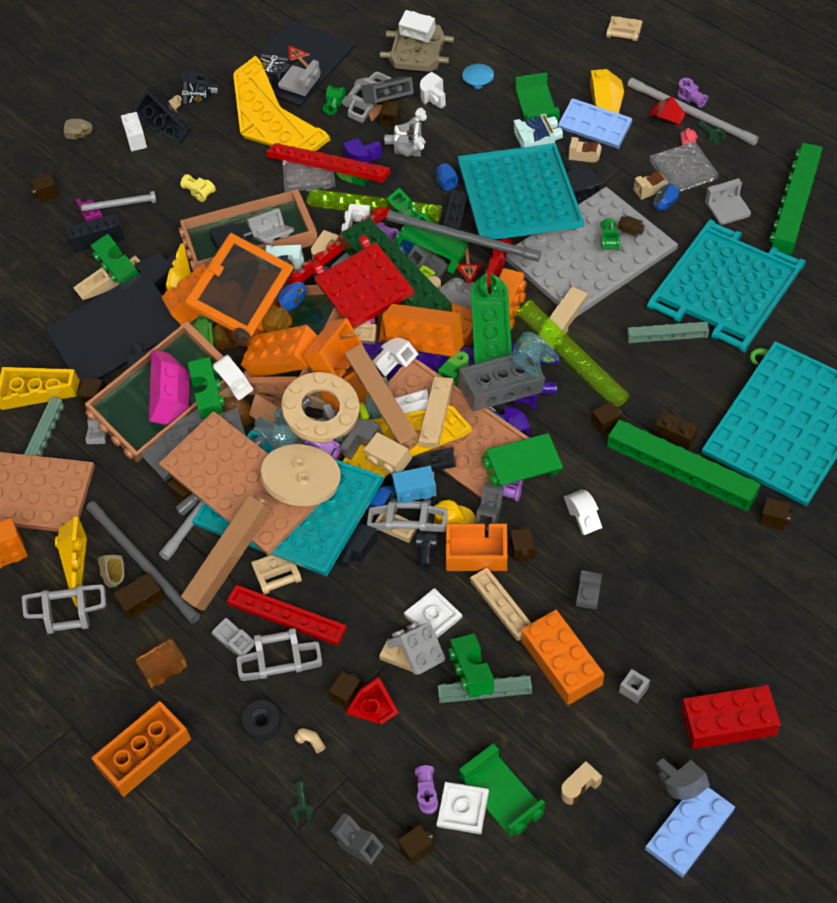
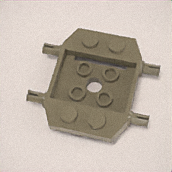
M436 25V29L431 37L435 41L430 40L429 43L410 37L405 39L407 36L400 35L399 28L397 31H386V37H393L395 40L392 51H381L380 58H389L394 68L432 71L438 68L439 63L449 64V57H441L440 52L444 42L454 43V36H445L440 25Z

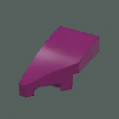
M75 199L86 222L103 217L99 209L81 210V205L94 203L93 200L81 202V199Z

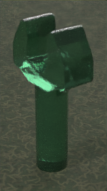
M702 120L698 123V127L710 134L709 141L719 144L720 138L725 140L726 133L724 129H713Z
M298 781L295 783L297 805L291 808L292 818L297 824H299L300 812H306L308 822L311 821L314 815L313 806L306 804L304 782Z

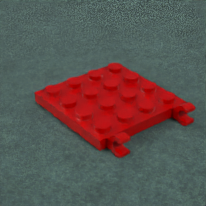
M366 235L358 238L361 242L362 251L327 271H324L319 261L312 264L317 275L314 277L315 282L341 317L348 319L353 329L383 313L391 304H398L415 294L414 289L377 243L371 245Z

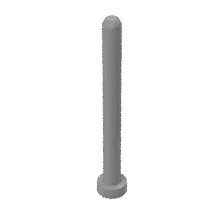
M151 191L148 195L81 205V210L89 211L147 201L156 203L154 191Z

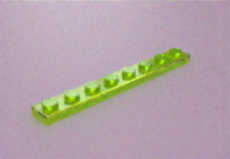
M310 189L306 200L309 206L348 211L350 204L370 205L371 214L373 213L372 210L379 206L382 208L388 207L387 198ZM412 202L419 213L423 212L432 222L439 223L442 206Z
M531 300L516 311L604 399L612 402L615 407H619L630 398L629 394Z

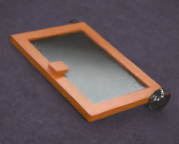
M230 233L186 299L184 305L233 331L231 334L232 339L240 345H246L253 337L283 288L294 266H292V262L289 259L283 258L281 260Z

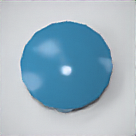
M472 64L464 69L462 79L468 84L473 85L475 89H480L483 85L494 80V72L485 64Z

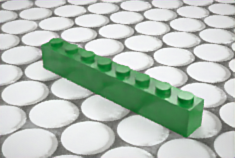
M802 143L801 149H797L795 159L798 160L793 162L791 170L794 172H790L788 182L791 183L786 185L784 194H787V196L783 195L781 201L783 208H779L777 218L780 219L775 221L773 230H776V232H772L770 242L773 243L772 247L778 248V251L791 255L793 253L823 148L821 146Z
M618 420L608 436L607 447L747 512L758 495L761 484L755 480L746 478L736 471L724 468L716 462L702 458L698 454L691 453L681 446L669 443L663 438H658L646 430L634 427L628 422Z

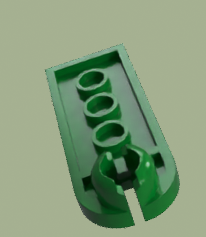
M492 273L490 277L491 293H488L487 274L478 279L471 288L475 365L512 355L508 288L501 279Z

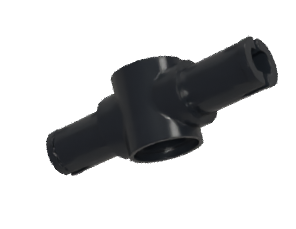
M429 513L428 516L429 524H434V515L432 513ZM435 531L417 532L416 549L420 553L419 567L423 570L431 568L432 554L434 550H437V532Z

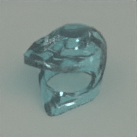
M532 332L522 333L516 342L512 354L515 363L535 377H539L542 374L540 360L550 363L558 358L553 349ZM530 357L535 366L528 365L526 358Z
M280 408L274 412L278 424L270 423L263 417H259L255 421L256 428L274 450L282 446L295 444L300 438L289 429L286 421L284 422L285 419H283L282 409Z

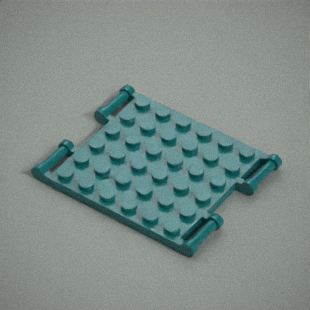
M710 219L651 297L647 308L664 313L674 318V321L681 322L685 313L716 327L711 338L720 339L740 348L739 350L745 353L798 273L804 268L806 260H799L778 251L779 249L776 247H772L769 253L761 251L739 241L742 236L741 232H734L716 224L715 221ZM658 301H661V302H663V303H665V304H667V305H669V306H671V307H674V308L678 309V311H674V310H672V309H670V308H668V307H666V306H664V305H661V304H659V303H657V302H658ZM722 330H724V331H726V332H728V333H730V334H733V335H735V336H737V337L743 339L744 341L742 342V341H740V340H738V339H735V338H733V337H731V336H729V335H727V334H725V333H722Z

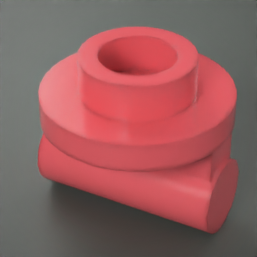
M687 128L680 133L683 148L696 143L697 135L694 130Z

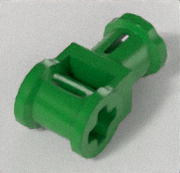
M328 85L326 104L323 105V111L326 114H336L337 106H341L342 100L345 97V87L334 88Z
M606 218L600 223L603 229L601 250L616 249L620 251V235H618V229H615L616 221L612 218Z

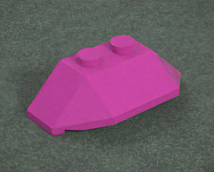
M156 350L151 351L149 422L167 425L189 408L190 372L171 354Z

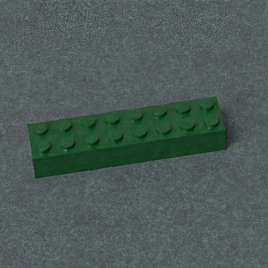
M370 217L340 233L341 247L350 257L363 250L358 239L363 235H366L371 245L374 243L379 245L414 289L415 294L398 303V305L452 312V303Z

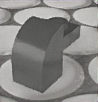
M414 245L407 256L418 269L424 265L436 272L435 276L439 279L449 267V264L439 254L418 245Z
M365 419L357 420L353 429L346 435L347 438H344L340 448L344 457L351 460L360 445L367 446L377 432L383 435L380 425Z
M488 483L484 484L475 524H485L486 531H489V524L498 523L503 504L504 487Z
M581 571L576 606L597 609L602 573Z
M664 758L656 763L660 772L658 773L659 778L665 783L668 794L675 799L688 800L695 798L710 786L706 772L692 760L678 771Z
M345 813L342 814L330 831L338 839L336 843L355 858L368 864L373 863L384 847L372 832L361 829L350 815Z

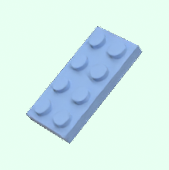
M572 98L558 127L619 149L632 123V118Z
M707 788L695 798L682 800L647 844L645 850L683 878L732 814L735 806L710 788Z

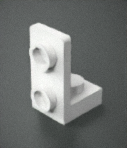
M350 204L348 211H345L346 222L342 224V232L350 228L353 221L361 222L363 217L371 215L370 205Z
M229 355L224 356L213 364L214 369L229 385L238 400L254 390L249 380Z

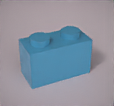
M431 466L392 473L398 504L437 496Z

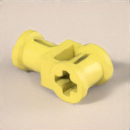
M189 174L184 175L180 183L182 188L191 190V194L201 202H204L210 193L216 191L215 186L209 180L201 178L195 180Z

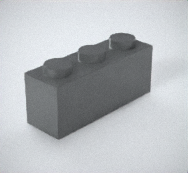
M397 77L363 85L364 102L377 103L414 94L412 77Z

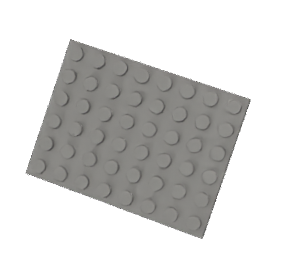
M607 187L578 205L584 220V227L532 234L516 245L541 251L539 262L508 253L506 257L507 262L519 272L524 273V276L557 305H559L572 286L588 293V298L579 308L577 316L675 251L678 247L675 241ZM622 216H630L643 221L645 230L638 237L622 233L621 230H618V235H620V251L616 249L601 250L603 230L600 226L601 221L606 218H612L616 221L615 229H618Z

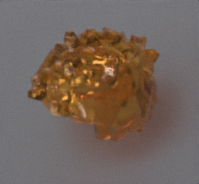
M219 323L215 325V328H212L216 349L222 351L237 348L240 345L236 328L232 331Z
M235 396L225 397V406H222V412L237 408L243 428L249 425L252 420V416L249 415L251 405L245 399L238 400Z

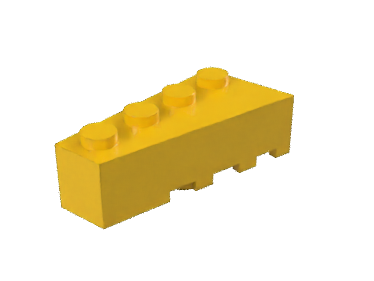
M2 367L0 374V408L5 410L49 402L51 396L61 399L76 397L80 380L74 369Z

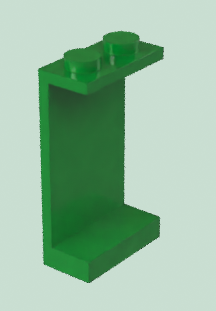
M547 72L515 77V90L525 121L546 114L547 118L555 116L559 124L560 111L558 107H554L547 85Z
M405 224L395 239L397 241L396 246L399 249L404 240H407L450 259L447 272L454 274L463 259L468 243L459 239Z
M549 433L488 449L481 457V464L488 473L489 484L501 487L549 473L550 477L556 476L563 469Z
M494 743L459 769V777L465 785L489 789L486 810L509 837L515 833L519 835L526 829L530 821H537L544 814L545 802L542 799L538 802L500 759L499 749Z

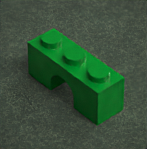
M400 188L387 198L388 206L392 211L432 222L423 212L419 213L416 210L411 199Z
M108 234L91 245L94 250L92 255L97 262L102 261L101 266L106 272H111L109 276L115 283L118 281L121 284L138 274L135 266L125 254L118 258L122 253Z
M210 357L188 362L193 387H207L204 391L195 393L200 418H207L213 411L217 414L223 413L222 406H225L223 395L218 394L221 386L219 379L215 380L214 375L218 373L214 369L213 364H211Z
M475 634L451 639V648L448 649L450 660L455 662L456 675L461 676L462 690L467 691L469 698L494 693V677L488 664H478L482 663L481 647Z

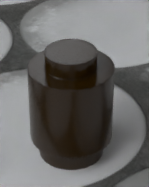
M622 216L618 224V230H621L622 233L638 237L643 234L645 225H643L642 220L630 216Z

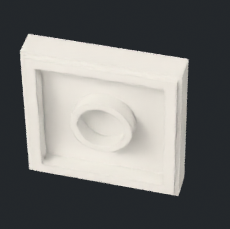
M435 588L404 612V616L412 624L418 622L421 625L430 622L437 638L462 618V614Z
M445 782L437 827L481 834L489 789Z

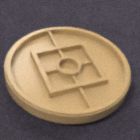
M291 444L279 447L266 456L261 466V482L271 496L283 503L294 506H312L325 502L335 494L340 483V469L336 461L325 451L309 445Z

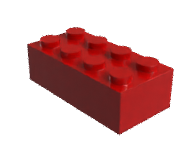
M768 685L685 698L682 702L681 713L691 749L777 736L781 725Z

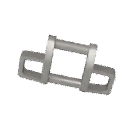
M375 72L369 78L357 79L350 93L342 100V104L349 107L348 117L363 123L374 109L375 103L364 102L363 98L356 96L357 92L362 90L363 85L375 83V79L384 81L391 79V77ZM354 106L365 110L364 114L359 115L353 112Z
M392 498L388 505L371 507L369 509L367 526L377 528V530L405 528L445 532L448 512L444 508L431 506V499L398 504L397 499ZM398 508L421 509L420 521L395 520V514ZM387 513L386 522L372 523L375 514ZM429 513L442 515V524H429Z
M101 584L92 586L81 585L76 586L74 589L52 592L45 590L40 593L22 596L23 616L27 619H44L47 634L81 627L82 629H88L90 625L87 613L104 609L107 606L105 587ZM99 589L101 604L86 608L85 591ZM77 596L80 620L54 623L51 600ZM42 597L43 614H29L28 600Z
M295 628L289 629L287 632L271 635H254L257 652L237 657L238 674L241 681L265 679L270 675L296 671L297 673L322 666L319 643L298 644ZM291 639L294 662L266 668L262 644ZM312 649L317 651V660L301 664L299 651ZM258 659L259 672L244 674L242 664Z

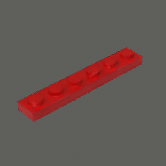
M238 585L234 587L227 600L229 606L291 629L295 628L296 631L336 646L340 644L347 630L344 624Z

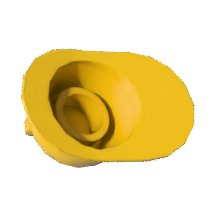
M443 500L434 506L447 510V524H475L476 517L474 513L464 506L457 505L454 501ZM433 514L434 524H442L443 516Z

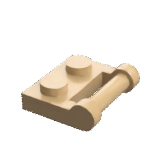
M612 16L606 37L626 38L637 42L642 21Z
M270 555L251 562L263 595L268 594L270 590L289 583L302 581L296 564ZM285 572H292L291 575L266 583L265 581Z

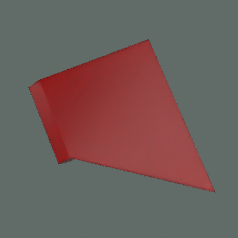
M671 96L656 103L649 116L655 115L658 116V119L664 118L668 120V123L672 121L676 123V126H679L686 113Z
M377 677L359 690L345 714L382 725L399 712L380 678Z

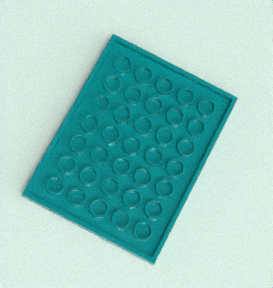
M556 143L457 156L479 236L495 240L584 227V220Z
M251 430L247 438L253 441L261 433ZM271 437L260 448L269 454L279 447L291 444ZM336 459L334 460L340 469V483L335 494L325 502H322L270 554L324 576L329 574L384 481L382 475ZM203 503L192 520L195 526L220 536L223 535L229 526L226 520L205 503ZM250 542V544L248 545L249 547L262 551L252 542Z

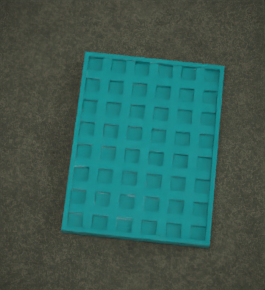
M775 341L703 447L702 454L807 507L837 459V370Z

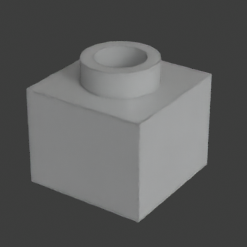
M631 669L620 684L619 693L638 703L649 688L650 680Z

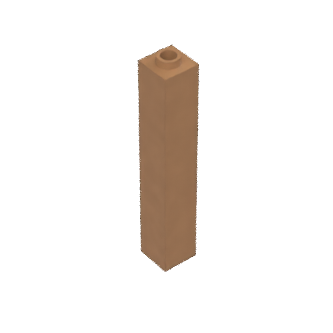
M362 344L347 351L345 356L397 443L409 450L414 448L419 441L418 435Z
M250 495L248 496L181 598L195 608L205 611L272 511V509L266 506L267 501L259 496L256 499Z

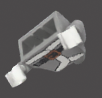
M418 108L415 112L416 116L409 122L396 125L393 135L384 136L385 145H394V152L396 154L406 157L421 156V150L424 148L426 141L422 137L420 120H426V111L423 108Z

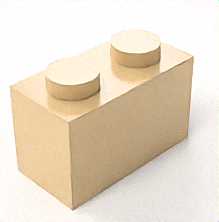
M378 432L364 448L367 461L374 466L376 464L381 466L389 474L402 472L412 459L408 448Z

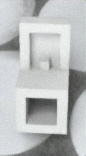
M433 72L426 75L420 82V95L424 104L430 101L439 108L445 106L443 79Z
M394 338L381 346L383 351L372 362L379 372L386 376L398 363L407 367L418 353L409 341L403 338Z
M579 490L564 496L569 513L576 516L583 535L602 528L596 511L598 507L588 491Z

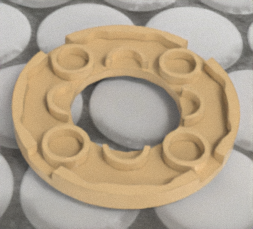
M324 372L305 374L295 379L283 394V419H285L293 433L305 440L331 442L335 438L347 435L358 420L360 408L358 396L353 387L339 376ZM315 391H326L336 397L340 405L339 412L331 420L323 422L314 421L303 412L302 401L305 396Z

